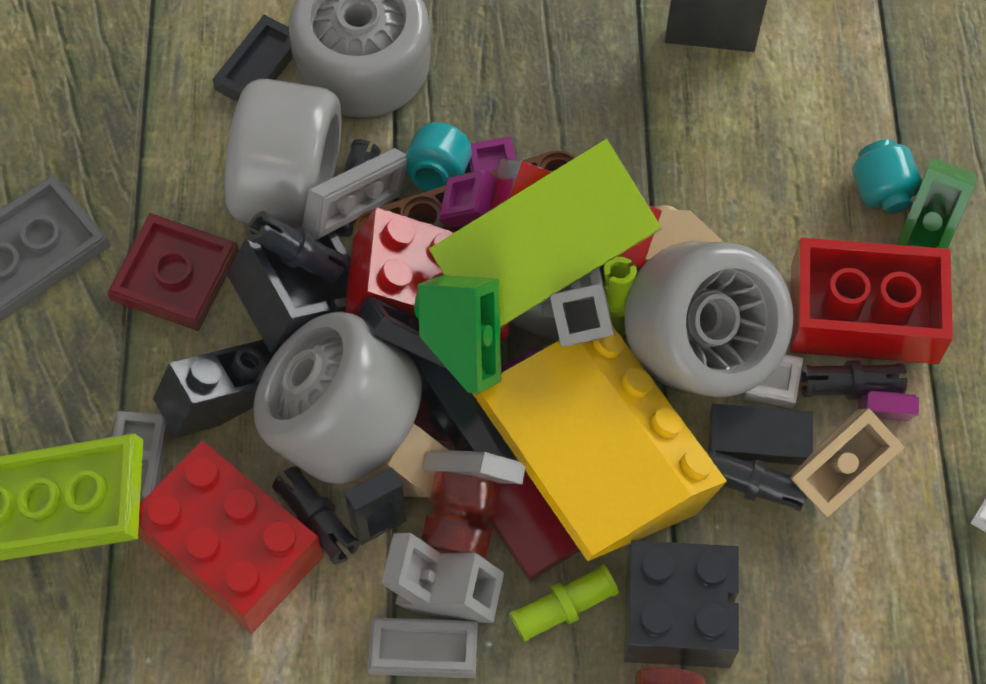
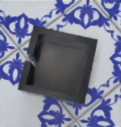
M335 230L316 240L336 252H341L346 257L345 264L334 261L339 266H343L344 271L332 283L324 281L321 277L300 266L291 268L281 261L280 255L257 243H252L247 237L231 264L227 276L270 353H276L280 346L296 330L312 319L328 313L345 312L351 257Z
M631 540L626 560L624 662L731 668L739 652V603H734L739 593V546Z

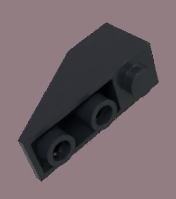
M263 339L169 363L153 396V400L175 438L218 427L254 407V399L259 381L275 354L269 352Z
M406 350L419 370L422 383L421 396L430 408V411H428L429 419L436 432L442 438L448 436L457 451L487 452L518 461L472 393H468L447 368ZM477 480L481 487L490 483Z

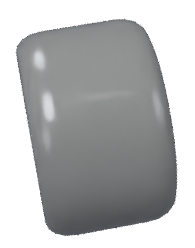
M296 0L292 7L289 18V38L297 78L300 84L322 87L335 93L340 101L341 116L373 118L386 115L407 104L425 83L430 69L431 41L429 15L424 0Z
M258 79L245 86L233 115L225 159V202L228 212L234 219L249 224L256 213L266 211L272 217L292 228L302 227L309 189L336 177L341 141V107L335 93L322 87L273 79Z
M689 241L661 250L640 269L627 295L624 324L627 341L632 353L653 379L665 386L680 391L710 397H730L755 388L776 370L790 343L793 328V307L791 296L783 277L775 266L759 252L736 243Z
M345 312L328 313L312 319L296 330L280 346L268 363L255 394L253 407L255 426L262 440L267 445L311 476L327 483L343 484L353 482L369 475L383 465L395 453L408 435L420 406L422 392L421 376L414 360L406 351L372 334L362 318Z

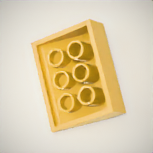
M614 327V336L566 347H561L559 340L502 372L500 383L478 394L472 393L518 461L526 466L525 471L587 561L630 544L631 540H639L697 515L727 482Z

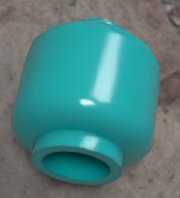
M440 122L425 124L416 131L406 153L408 160L405 171L414 184L426 192L445 186L448 178L465 173L472 155L471 143L463 132L450 124Z
M892 139L879 140L862 148L858 153L859 158L852 166V174L863 204L872 209H883L885 214L897 213L911 206V198L917 194L922 183L911 150L902 144H895Z

